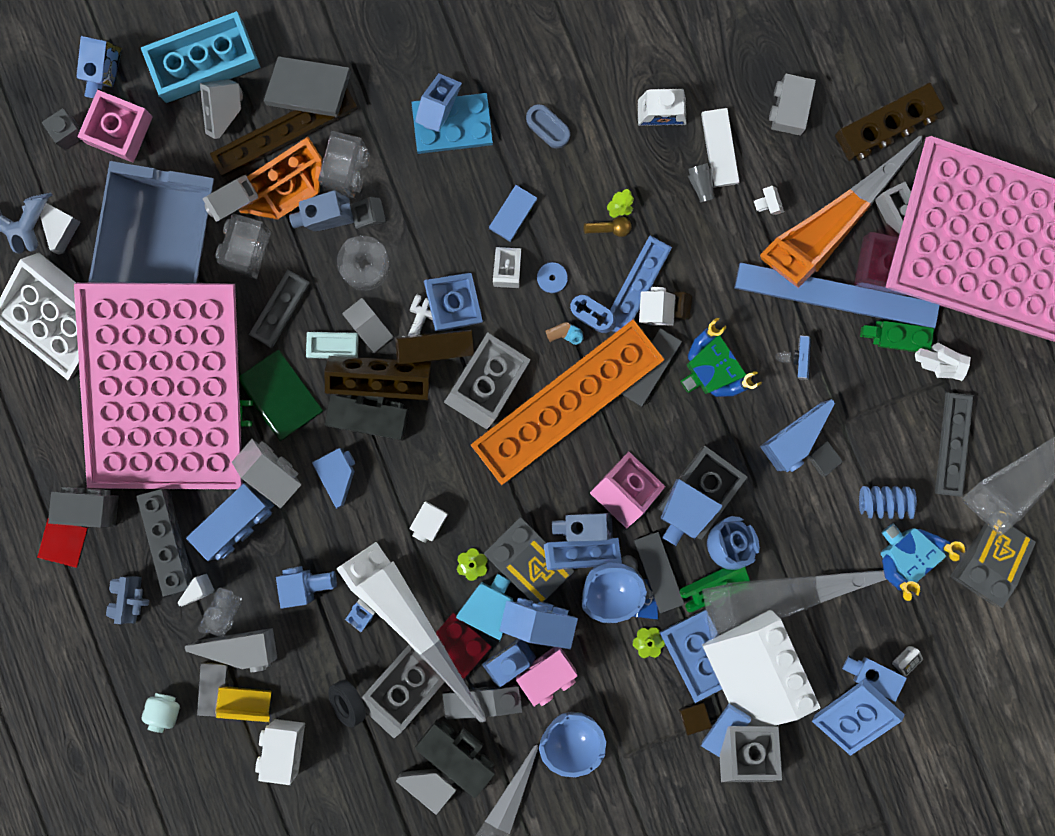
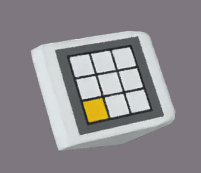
M908 646L892 664L903 676H907L923 660V657L918 649Z

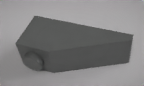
M518 682L504 684L501 687L495 685L469 689L485 717L522 713ZM454 691L442 693L446 719L476 718Z

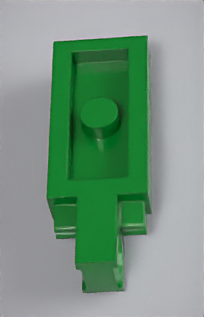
M877 321L875 326L864 325V327H861L860 337L874 339L873 344L881 348L917 352L922 348L931 351L934 328Z

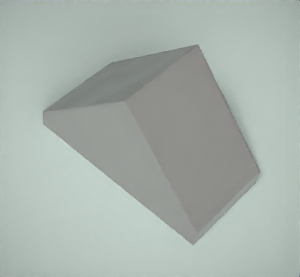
M363 298L342 313L374 353L394 338Z

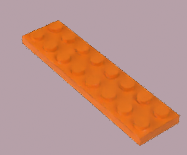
M631 320L474 441L471 446L498 482L503 485L665 359L637 323Z

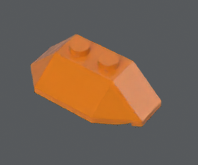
M306 137L247 176L259 198L238 209L240 213L279 219L298 207L300 201L312 198L320 193L323 159L309 137Z

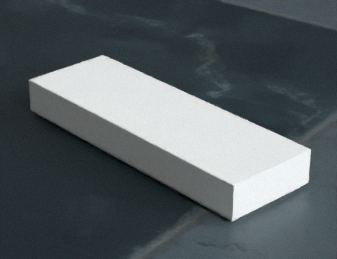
M723 108L704 111L701 113L709 166L712 169L713 188L738 184L739 177L728 110Z

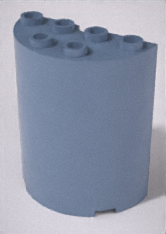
M110 161L89 283H197L208 220V213L202 198L212 193L214 178L173 171L165 172L154 168Z

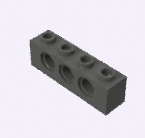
M160 489L136 496L163 597L185 591L192 582L193 577L170 490Z

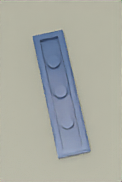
M649 236L610 309L616 319L615 327L611 331L616 333L631 320H634L640 308L641 292L650 290L672 248L671 246ZM607 316L603 322L606 325L609 323Z

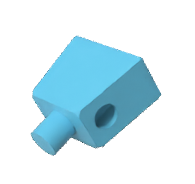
M497 574L491 586L481 582L461 608L456 618L500 640L503 632L499 630L506 601H513L512 597L504 594L511 581Z

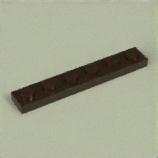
M346 88L338 117L293 110L211 152L210 155L220 175L224 178L358 108L348 88Z

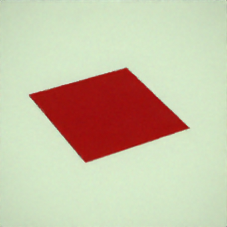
M47 520L37 558L77 568L87 528L74 525L49 524Z

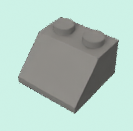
M729 726L720 752L721 782H773L782 780L779 728L768 726Z

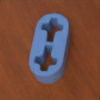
M579 295L572 300L570 308L572 313L593 329L601 333H608L615 327V316L606 307L585 295ZM586 303V306L591 310L590 314L583 310L580 312L578 305ZM599 315L604 318L607 315L609 323L607 325L603 323L599 326L600 322L595 316Z

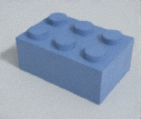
M244 483L186 539L207 561L225 559L235 550L233 545L236 542L244 541L253 533L251 528L255 524L263 523L271 516L272 512L270 509L275 505L251 485Z

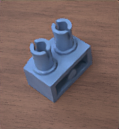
M302 566L282 570L283 575L276 577L280 609L306 605L314 601V592L331 590L337 587L335 571L312 575L310 570L303 571Z

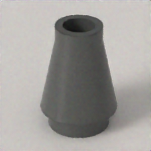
M708 163L688 169L690 174L688 178L699 197L700 203L714 199L712 169H709Z

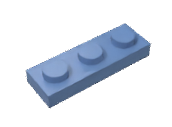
M618 538L601 541H565L544 544L547 570L596 567L603 563H622Z

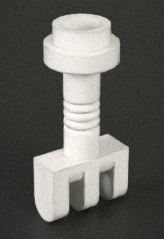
M416 294L410 308V312L417 315L408 336L419 335L426 318L433 320L431 310L428 309V298H425L422 307L418 306L422 297Z

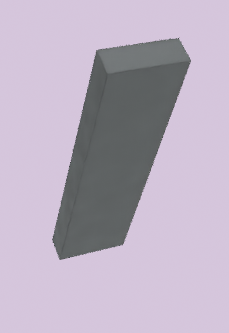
M945 393L935 494L963 497L974 395Z

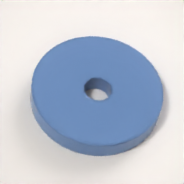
M547 263L538 271V285L547 293H557L566 286L567 272L558 263ZM551 275L555 276L554 281H551L549 279Z

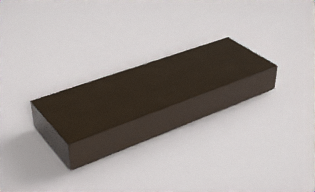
M470 329L395 338L398 364L474 355L472 330Z

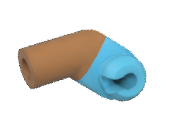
M567 322L545 330L549 342L564 338L572 344L578 345L583 341L582 330Z

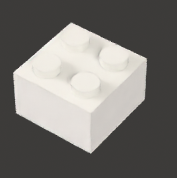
M274 719L266 726L265 730L261 731L259 746H263L262 756H258L255 772L259 773L258 781L290 785L299 773L305 723Z

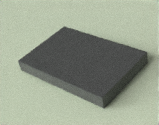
M278 57L264 102L267 106L338 117L351 75L350 68Z

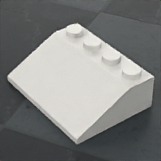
M36 253L20 259L0 297V325L64 378L70 380L79 370L74 284L76 282L42 254Z
M772 610L702 644L728 703L751 717V722L748 726L771 727L798 720L821 708L781 619Z

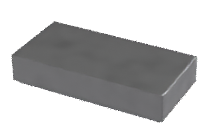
M201 663L197 716L216 717L219 686L227 687V664Z

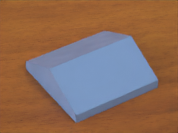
M472 273L424 281L435 331L452 330L483 322Z

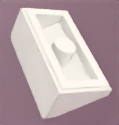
M208 575L197 576L192 580L178 601L179 606L182 607L214 593L213 591L215 590Z

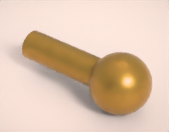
M617 217L613 222L584 223L585 234L613 232L618 237H624L631 231V222L626 217Z

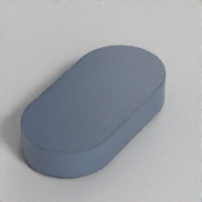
M534 105L528 110L526 115L527 125L550 147L556 149L567 145L570 139V130L553 112L544 105Z

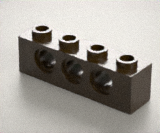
M929 82L841 128L835 134V137L848 161L855 158L861 161L872 154V149L879 146L882 150L894 143L893 138L899 135L905 138L917 131L916 126L922 123L928 126L939 119L938 114L944 110V107ZM908 108L916 110L917 118L909 115ZM885 120L893 121L895 129H889L886 126ZM863 131L870 132L873 135V141H867L863 136Z
M329 356L324 371L325 394L428 400L431 382V362L398 364L397 360Z

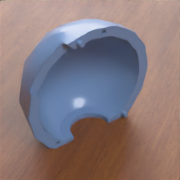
M603 563L596 566L589 572L582 594V608L592 619L602 623H618L628 620L637 614L645 603L647 591L643 579L633 568L622 563Z
M566 712L559 715L548 726L540 740L539 751L542 761L551 771L565 777H579L589 774L600 765L605 757L606 740L603 730L593 718L583 713Z

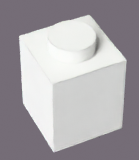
M651 287V291L641 292L639 322L647 325H674L675 295L666 292V288Z
M427 501L424 502L409 528L414 531L412 536L424 543L427 540L434 541L448 513Z

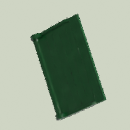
M279 350L239 376V386L250 401H253V405L280 442L323 411Z

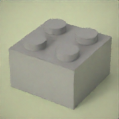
M251 439L232 461L241 479L279 508H282L301 486V483L296 478L298 473L292 468L293 466L282 456L278 458L273 453V450L263 441L258 444Z

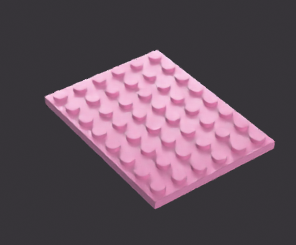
M933 136L926 137L885 288L1055 342V179Z
M75 283L74 295L87 488L238 489L243 484V479H241L232 464V461L242 451L235 284Z

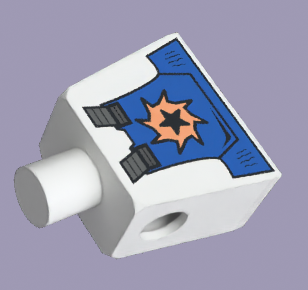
M646 90L638 99V126L686 125V98L684 90Z

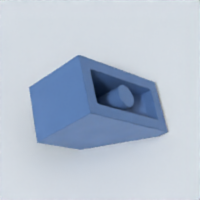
M438 73L421 97L415 122L427 129L439 132L448 118L462 83Z
M339 448L312 462L336 508H340L345 504L354 475L352 466L355 464L350 452H344L342 448Z

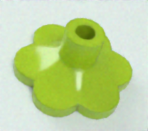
M625 189L622 192L615 193L612 201L607 206L609 215L612 218H616L618 215H629L633 211L630 205L633 203L634 198L631 196L630 190Z
M471 548L467 553H461L458 556L459 565L457 572L460 575H465L468 580L474 581L478 576L486 574L487 568L485 565L487 557L484 554H479L477 549Z
M655 627L649 629L640 628L637 632V637L633 640V646L638 650V654L642 658L649 656L653 658L658 657L661 653V648L665 645L659 630Z

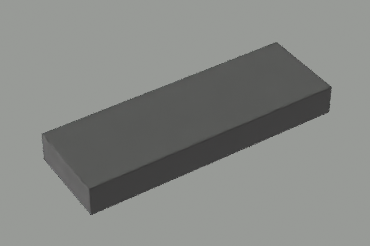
M287 269L249 335L273 348L311 283Z
M660 328L651 343L665 360L626 389L621 395L642 407L682 341Z
M659 532L633 540L649 586L654 594L653 597L659 613L684 605Z

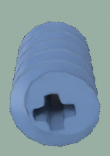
M862 486L860 489V513L863 514L866 511L868 518L873 517L874 511H877L879 518H883L884 511H887L890 519H893L895 511H897L899 519H903L905 511L908 512L910 519L914 518L917 506L914 489L911 490L909 487L900 489L898 486H893L891 490L888 486H883L881 490L878 486H873L871 490L868 486Z

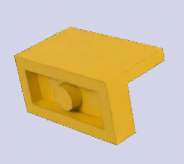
M219 686L215 710L216 718L269 722L271 691Z

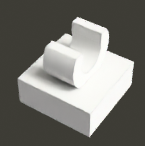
M774 186L764 188L765 197L754 201L756 210L761 212L769 209L773 215L783 213L784 210L777 188Z

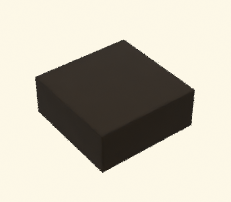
M704 702L679 709L687 736L712 728Z

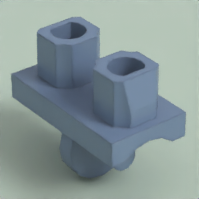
M128 576L110 581V592L118 595L117 603H109L107 606L106 616L114 619V624L136 623L137 615H140L141 606L149 605V600L142 598L143 589H140L142 577Z

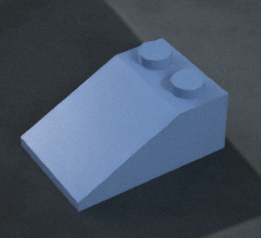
M832 399L819 403L760 446L777 471L793 472L804 464L802 459L808 456L835 404Z

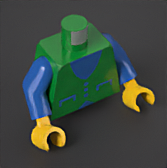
M715 318L709 324V327L694 339L688 353L689 362L686 365L691 374L680 381L687 393L700 386L705 394L711 392L715 397H728L744 392L748 388H756L762 384V382L752 383L751 377L757 374V372H751L746 375L720 335L726 330V326L721 330L715 328L714 324L719 318Z

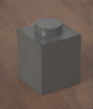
M63 108L41 122L54 142L64 150H67L81 140L78 138L81 130L74 117Z

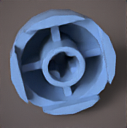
M731 516L718 522L708 535V552L713 561L725 569L737 570L754 563L756 560L754 559L755 554L759 553V540L751 525L746 526L741 522L744 519Z

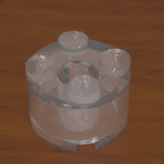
M369 236L350 238L343 244L337 256V266L341 276L348 285L356 290L371 291L383 284L389 276L391 264L385 247L375 238ZM367 259L370 265H365L364 269H361L359 262Z

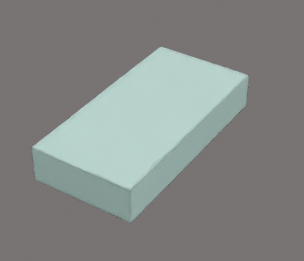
M307 332L306 358L328 359L329 356L358 358L359 335L358 333Z

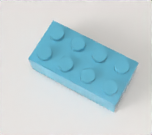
M237 11L141 47L158 95L166 103L200 91V83L232 79L261 68L244 22Z

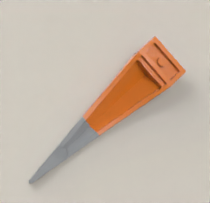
M918 136L881 167L830 204L778 236L760 254L761 260L799 288L830 257L921 144L922 136Z

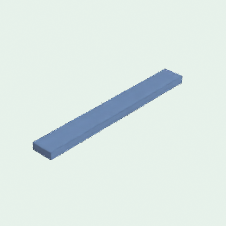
M745 263L739 264L734 289L930 328L936 327L940 306L921 299L809 277L797 288L774 269Z

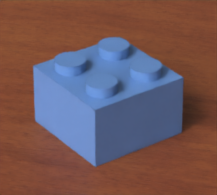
M518 598L517 602L506 601L499 631L528 643L571 649L578 618L568 615L569 610L553 607L552 604L539 601L536 604L533 601Z

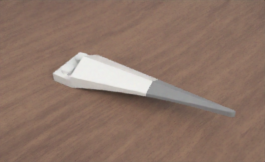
M373 543L339 566L337 571L350 590L409 643L448 684L480 722L486 721L484 714L394 561L390 563L378 543Z

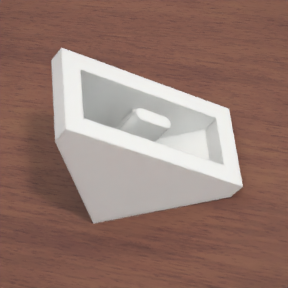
M46 203L40 217L50 251L62 254L78 228L80 221Z
M496 247L493 272L494 287L519 288L520 248Z

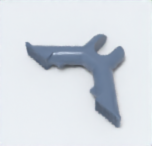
M52 193L36 195L25 199V205L22 206L23 214L17 222H13L3 216L0 210V232L7 236L13 252H23L24 245L22 239L29 251L37 249L38 241L33 229L48 198L53 196Z

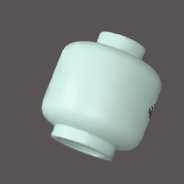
M155 693L154 697H149L146 700L142 721L149 725L148 730L163 733L164 728L171 729L175 726L180 705L175 702V697Z

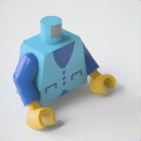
M893 523L881 532L890 543L881 551L884 577L898 590H903V598L906 601L912 600V594L909 591L919 596L920 586L917 582L946 557L944 553L948 552L952 561L960 559V556L953 551L959 550L965 553V547L961 542H952L950 544L948 540L921 529L913 528L901 533Z

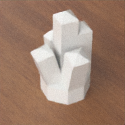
M940 343L934 344L931 347V351L920 348L915 353L916 361L921 362L922 368L934 371L937 378H954L962 381L970 366L971 357L957 353Z

